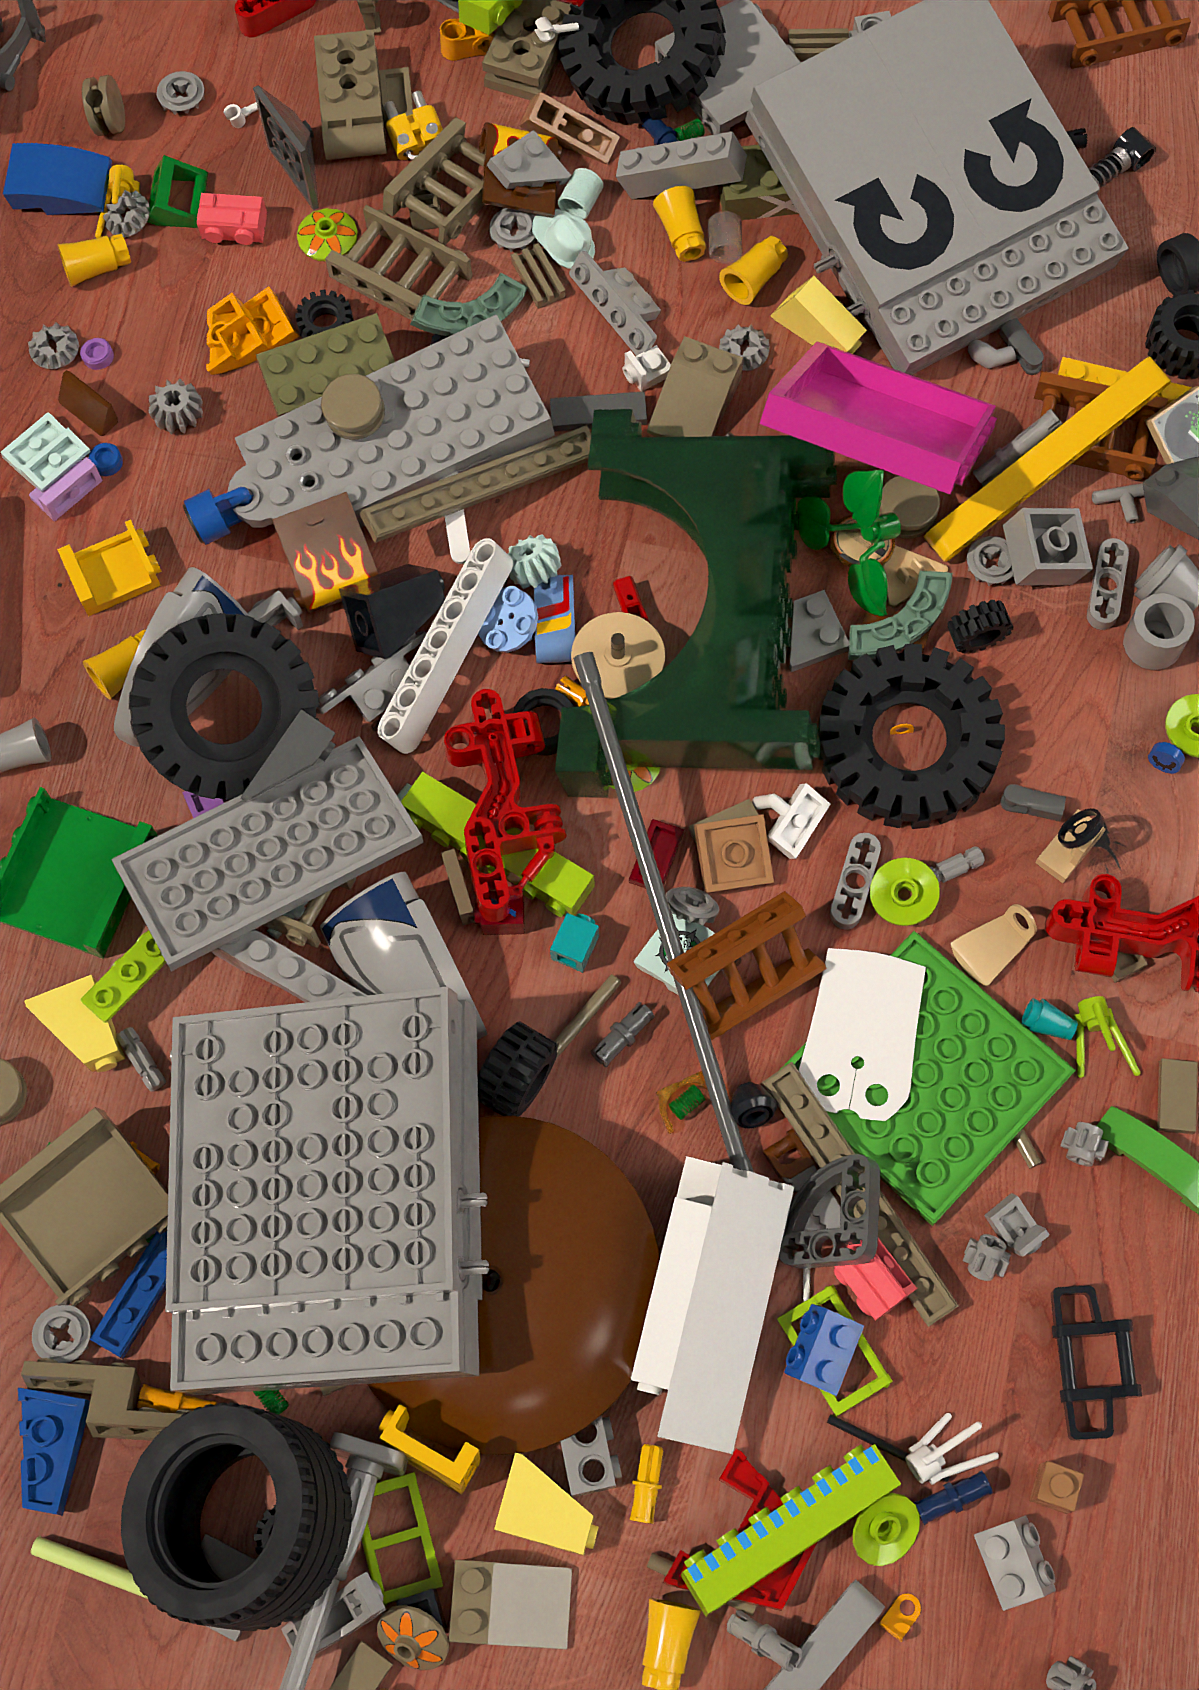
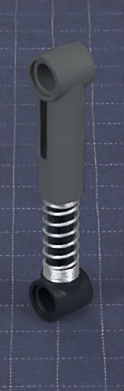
M1131 127L1117 139L1109 154L1088 169L1099 188L1100 186L1104 187L1106 182H1111L1112 177L1117 178L1118 173H1123L1131 168L1137 171L1148 163L1154 156L1156 147L1135 127Z

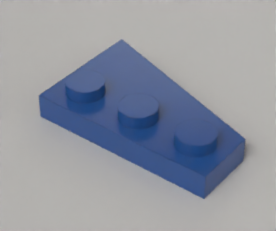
M18 1387V1401L22 1402V1421H19L20 1436H23L24 1459L21 1461L22 1508L63 1516L86 1425L90 1401Z

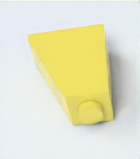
M812 276L789 294L770 315L775 321L811 345L818 341L851 354L861 346L862 342L859 339L867 331L815 276Z
M92 975L25 1000L26 1007L92 1072L111 1070L117 1066V1062L125 1059L121 1045L117 1040V1033L112 1019L104 1023L81 1002V998L97 983Z
M515 1453L494 1529L502 1533L584 1556L586 1548L593 1549L599 1526L592 1525L594 1516L524 1455Z

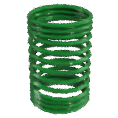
M698 118L674 129L679 141L687 140L688 137L689 139L698 138L705 134L704 126Z
M692 1084L688 1090H685L683 1094H680L678 1098L670 1102L669 1107L682 1120L706 1099L702 1092Z
M279 1390L253 1391L258 1400L263 1402L262 1405H265L264 1408L268 1412L279 1415L289 1407L287 1400H285Z

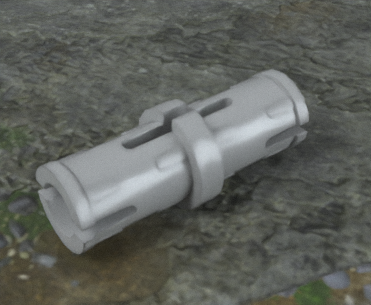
M737 1610L736 1615L732 1614L729 1618L727 1632L752 1647V1652L760 1657L766 1656L788 1672L793 1671V1666L795 1668L798 1666L802 1657V1650L776 1634L775 1628L769 1624L762 1625L742 1610Z

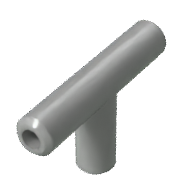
M1143 484L1094 491L1092 493V501L1094 504H1101L1120 500L1126 522L1135 523L1138 521L1139 516L1133 498L1144 496Z

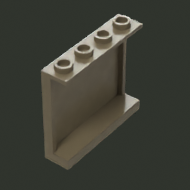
M94 1107L0 1184V1222L57 1295L56 1304L61 1306L71 1303L72 1306H76L91 1294L88 1288L99 1279L101 1282H104L116 1274L120 1269L117 1264L128 1255L133 1258L146 1249L149 1245L146 1240L158 1231L159 1234L167 1231L168 1191L106 1112Z

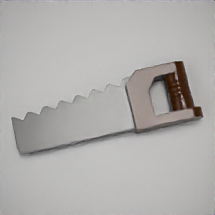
M791 1128L786 1132L787 1136L764 1149L763 1154L778 1178L783 1179L786 1184H792L794 1187L793 1192H798L804 1183L817 1172V1169L814 1166V1160ZM796 1148L801 1156L790 1164L779 1163L777 1158ZM829 1190L812 1211V1215L819 1217V1224L826 1225V1229L840 1228L841 1207Z

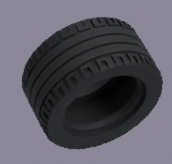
M224 1402L217 1405L208 1404L203 1408L198 1407L191 1413L187 1412L180 1418H176L168 1427L162 1429L140 1456L128 1481L122 1505L121 1542L124 1549V1557L128 1570L132 1574L133 1580L139 1587L140 1592L147 1596L148 1601L152 1605H156L159 1611L166 1612L171 1618L202 1626L240 1631L268 1630L270 1627L276 1628L280 1626L282 1622L292 1621L295 1616H300L306 1608L314 1605L315 1601L323 1595L324 1590L330 1586L332 1580L337 1575L338 1568L348 1548L352 1526L351 1490L348 1487V1478L343 1470L344 1467L337 1460L336 1452L331 1450L330 1444L323 1441L322 1436L319 1433L313 1432L312 1428L287 1417L248 1405H239L231 1402L229 1404ZM257 1455L268 1469L275 1488L276 1515L273 1529L267 1544L258 1558L237 1576L223 1581L211 1569L203 1553L200 1539V1520L203 1506L212 1486L224 1471L244 1458Z

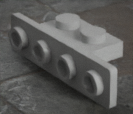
M587 251L580 252L569 272L570 277L636 356L650 350L657 339V335L646 321L655 320L661 309L635 280L633 274L625 267L603 271Z
M425 631L414 633L387 659L374 656L371 659L373 665L365 671H362L361 668L355 670L344 679L347 684L336 691L334 688H331L319 696L320 707H316L317 714L326 713L349 696L366 722L376 718L387 709L410 666L404 655L421 644L427 633Z

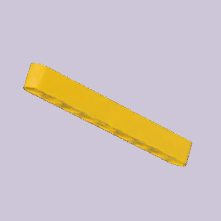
M1150 356L1147 357L937 523L925 534L924 539L944 562L949 561L1160 394L1171 383L1170 378Z

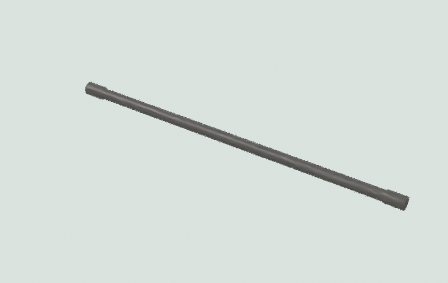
M585 652L575 656L573 660L581 686L585 690L669 962L684 953L601 686L602 680L593 652ZM673 977L729 1157V1164L733 1165L735 1169L754 1172L751 1161L746 1155L738 1125L731 1115V1103L699 1000L692 987L685 990Z

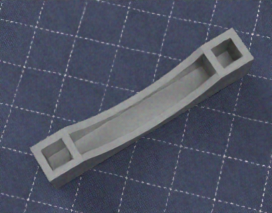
M255 929L212 951L214 955L241 971L264 979L304 1002L367 996L355 987Z

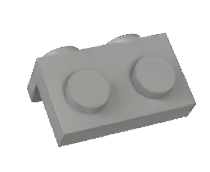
M1026 1515L974 1534L1003 1611L1045 1597L1056 1591L1054 1571L1050 1563L1044 1560L1039 1548V1533L1034 1524L1029 1523Z

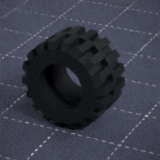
M1187 290L1183 295L1179 291L1174 293L1172 298L1166 297L1162 304L1157 307L1146 335L1145 346L1146 349H1149L1148 356L1155 359L1156 364L1160 368L1166 369L1165 374L1169 376L1172 373L1178 374L1179 379H1185L1186 375H1190L1191 379H1196L1199 377V340L1187 339L1180 335L1177 330H1189L1199 336V294H1195L1194 290Z
M520 1021L509 1027L496 1042L477 1076L478 1101L502 1116H521L533 1102L551 1072L557 1056V1043Z

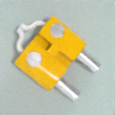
M415 91L412 94L417 108L412 110L413 114L406 116L405 113L398 115L393 101H388L384 104L389 118L385 127L400 160H413L420 153L419 151H422L443 130L434 106L426 104L421 91Z

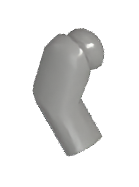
M974 340L968 346L970 357L987 369L1016 360V353L1011 345L996 350L981 340Z

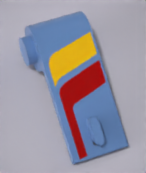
M557 575L550 577L548 583L542 582L537 588H534V602L538 612L535 630L537 664L572 662V645L577 636L575 635L573 575Z

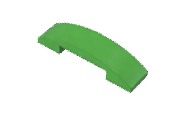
M1111 1106L1097 1124V1127L1103 1130L1101 1139L1109 1141L1108 1148L1118 1156L1122 1154L1127 1156L1181 1196L1182 1199L1180 1201L1199 1215V1162L1153 1128L1122 1110Z

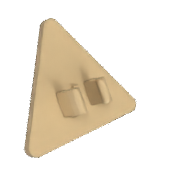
M893 545L890 556L883 561V568L887 576L889 606L896 608L911 598L917 586L920 570L947 572L948 567Z

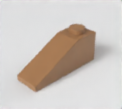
M539 92L531 98L519 125L529 132L534 130L538 134L556 137L558 145H561L563 148L604 164H608L620 138L619 135L543 92Z

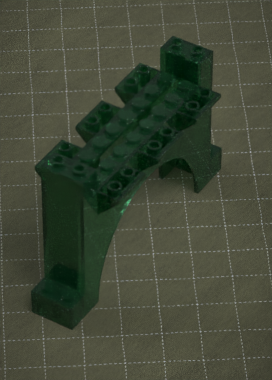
M633 409L594 410L588 469L601 471L599 499L633 503L662 514L691 537L708 563V589L705 605L699 622L685 647L668 666L647 683L631 692L606 701L626 765H631V767L813 770L814 758L820 757V737H817V723H811L809 710H781V708H786L787 689L784 688L783 674H780V664H785L786 648L791 647V628H788V618L793 617V598H790V584L787 583V573L792 572V559H797V540L794 539V530H799V511H796V498L808 496L830 498L831 485H837L835 452L791 435L642 437L641 422H636ZM590 706L562 707L555 767L559 780L568 797L608 798L609 786H614Z

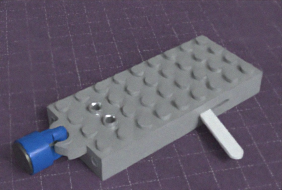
M497 314L366 375L377 385L385 405V416L381 426L366 438L349 440L336 435L330 429L321 408L322 397L235 437L246 465L236 471L229 482L228 492L214 497L211 490L207 489L184 500L185 504L182 505L199 541L205 543V545L231 534L229 527L242 521L250 524L251 527H266L273 524L272 519L344 492L348 494L361 528L365 524L360 517V513L365 508L533 446L555 436L551 418ZM464 509L445 516L452 560L458 564H464L470 554Z

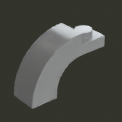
M367 1572L354 1578L335 1594L316 1654L342 1640L386 1611L382 1602L383 1594L381 1588L376 1581L371 1580ZM304 1613L288 1622L281 1629L291 1651Z

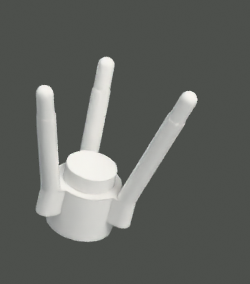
M946 1413L919 1442L908 1448L911 1454L907 1455L905 1460L915 1478L922 1484L929 1480L930 1484L934 1485L945 1477L997 1460L999 1454L993 1452L941 1469V1466L946 1464L943 1455L982 1428L981 1422H976L938 1448L934 1444L927 1447L951 1420L952 1415Z

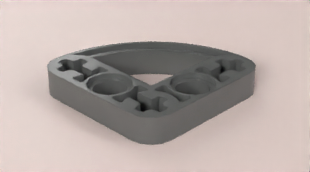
M862 1154L848 1155L828 1163L804 1183L790 1204L779 1252V1258L783 1263L794 1268L806 1269L865 1264L873 1259L878 1246L880 1167L876 1161ZM865 1167V1173H861L858 1178V1172L863 1171V1168ZM842 1181L840 1228L804 1231L812 1211L821 1198ZM863 1188H865V1192L856 1190V1189L863 1190ZM864 1199L866 1202L865 1212L861 1217L855 1218L854 1206L859 1200ZM831 1238L833 1242L832 1252L823 1258L821 1254L822 1245L827 1239ZM860 1240H862V1246L857 1247L856 1251L846 1248V1244L855 1245L859 1244ZM799 1245L808 1248L809 1253L800 1251L796 1252L793 1256V1250L798 1249Z

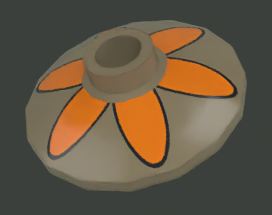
M407 1605L392 1606L382 1613L377 1624L378 1638L384 1649L395 1660L407 1667L418 1670L435 1669L444 1663L449 1652V1640L443 1627L431 1615L419 1608Z

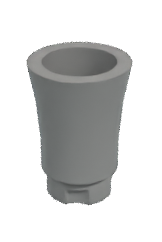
M35 717L0 734V773L31 764L51 761V751L46 734Z

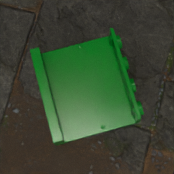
M39 787L36 796L31 797L27 804V815L22 825L18 826L13 833L12 846L7 857L4 856L0 860V923L104 959L131 900V896L111 859L157 837L158 834L150 824L139 821L137 827L53 799L45 788Z

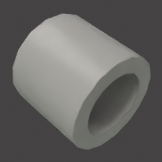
M1160 593L1150 595L1142 600L1124 632L1123 645L1128 657L1140 667L1150 670L1165 669L1174 664L1194 632L1195 619L1192 610L1185 601L1175 595Z

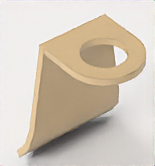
M1013 904L1004 915L969 931L951 942L953 954L962 968L972 978L988 986L1036 934V922L1027 909L1021 905ZM1016 913L1024 916L1028 922V929L1020 925L1017 921Z

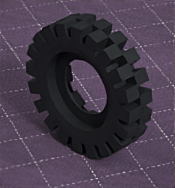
M585 0L580 7L570 5L574 15L565 14L562 24H579V31L563 32L564 36H559V51L562 55L560 59L565 72L581 100L584 99L587 107L596 114L602 110L606 119L619 122L624 114L628 124L643 123L644 112L646 111L649 112L652 121L667 118L665 105L669 103L672 104L676 112L681 111L690 105L686 96L688 91L699 97L708 88L704 75L715 78L721 66L717 55H724L726 40L723 33H726L716 0ZM642 13H656L667 18L674 28L675 37L672 47L666 54L667 56L658 64L657 62L638 68V70H630L622 67L615 61L611 50L612 40L618 28L625 21Z
M207 614L192 618L171 628L145 652L144 658L136 668L132 679V689L129 692L128 709H130L131 714L130 724L134 738L137 739L140 746L139 749L147 761L169 782L197 796L210 799L232 800L245 792L301 709L319 721L316 718V707H320L318 690L314 689L312 681L315 677L309 663L304 662L300 656L301 651L290 639L280 634L281 631L266 622L262 623L254 620L253 617L245 615ZM231 669L247 676L260 693L262 713L259 723L250 735L235 743L218 744L206 740L195 731L187 715L186 705L190 689L201 676L213 670Z
M905 644L903 653H896L894 645L878 648L873 659L867 653L853 661L851 671L848 672L846 669H843L836 677L832 690H828L822 705L816 745L818 760H823L824 762L822 772L828 784L836 783L838 786L836 795L847 806L854 801L859 805L857 813L871 821L876 814L885 817L883 824L885 826L900 828L902 821H911L912 829L929 828L931 820L937 819L940 825L955 819L960 809L966 812L978 801L981 792L985 793L992 781L1003 752L1001 748L1005 741V725L1000 724L1003 712L998 699L990 700L989 698L992 687L983 676L974 680L971 677L974 667L960 658L953 665L947 661L950 652L933 647L931 655L922 654V644ZM910 703L928 708L938 716L944 725L947 738L946 747L941 757L931 766L916 771L901 770L884 761L876 751L872 736L874 724L884 711L895 705Z

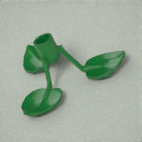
M884 470L856 471L850 473L844 481L843 500L846 508L853 513V520H856L858 523L829 524V506L819 497L808 496L800 499L796 505L797 526L803 542L813 550H820L827 546L829 531L861 529L864 540L874 543V545L860 556V563L850 566L848 571L849 589L854 600L861 608L871 614L884 616L887 615V576L883 566L873 558L868 559V557L878 549L884 548V541L899 536L901 523L897 515L892 512L879 515Z

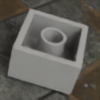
M1022 508L1003 524L1016 585H1073L1093 569L1079 508Z

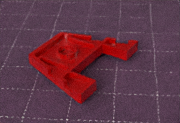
M736 1448L719 1481L752 1500V1504L737 1530L740 1534L752 1526L748 1519L766 1507L773 1512L782 1506L783 1503L777 1493L770 1487L769 1482L749 1463L742 1451ZM817 1543L732 1600L782 1611ZM682 1550L679 1551L663 1581L664 1584L689 1590L680 1576L687 1569L684 1562L691 1557L689 1554Z

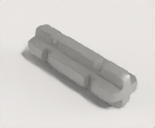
M974 846L966 850L964 855L959 853L937 863L935 868L932 866L929 868L936 875L938 882L942 881L944 883L968 872L967 869L969 868L974 869L983 865L985 858L981 849Z
M128 1027L118 1033L117 1040L122 1048L126 1050L125 1053L138 1074L143 1077L142 1080L149 1091L152 1092L161 1088L166 1083V1080L159 1069H156L157 1065L144 1044L140 1042L141 1039L132 1027Z

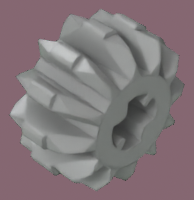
M181 379L175 384L166 380V386L163 388L155 385L156 394L149 396L150 407L148 411L156 426L160 430L167 428L171 435L176 429H180L185 434L186 426L188 425L196 427V419L203 417L201 408L203 401L201 395L196 392L195 387L191 383L185 385Z

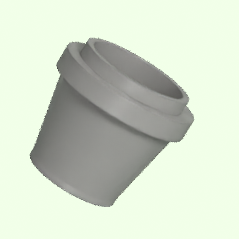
M1181 544L1175 548L1171 545L1166 547L1136 580L1134 586L1137 590L1134 595L1141 601L1154 594L1165 593L1175 595L1185 601L1193 612L1199 606V570L1186 555L1188 550Z

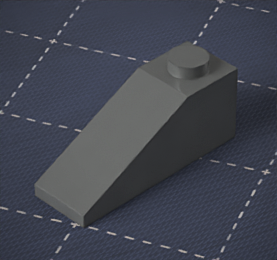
M301 709L242 794L241 799L247 802L313 766L318 758L325 762L336 744L331 742L335 732Z

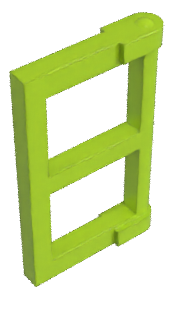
M834 1285L826 1286L821 1292L777 1318L793 1346H795L798 1335L791 1324L803 1317L809 1311L811 1304L821 1306L830 1300L838 1314L854 1321ZM862 1333L857 1345L878 1378L839 1402L834 1395L820 1389L836 1417L882 1388L889 1387L890 1383L893 1382Z
M415 1472L376 1483L374 1497L408 1487L418 1527L372 1540L367 1521L361 1539L371 1580L376 1581L380 1586L384 1606L432 1588L444 1587ZM421 1537L431 1578L385 1592L375 1550Z

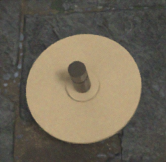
M623 612L607 613L590 620L578 632L571 651L572 667L578 679L579 676L573 658L585 652H593L602 680L601 686L605 699L610 701H627L648 690L658 680L665 663V648L657 630L643 618Z

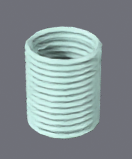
M586 168L575 169L558 200L560 209L571 215L586 219L603 189L601 178L592 170Z

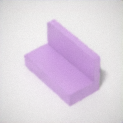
M86 457L84 460H80L44 492L35 488L29 496L55 522L103 480L96 465Z

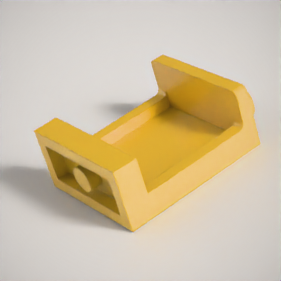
M131 520L125 522L128 528L127 531L76 553L73 552L70 544L57 549L88 617L161 586L156 576L157 573L162 572L154 554L147 556L144 550L145 547L150 546L142 528L135 530Z
M399 1404L395 1412L389 1410L378 1429L382 1432L380 1436L382 1445L404 1453L408 1464L462 1495L481 1462L479 1449L465 1442L456 1460L452 1462L403 1433L410 1418L406 1407Z

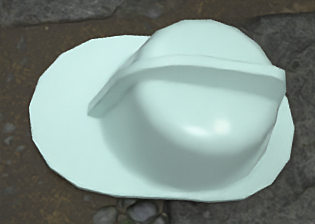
M555 209L553 218L542 215L534 217L532 233L559 265L571 269L579 253L582 251H587L592 258L594 257L595 244L592 240L591 229L585 220L560 209Z

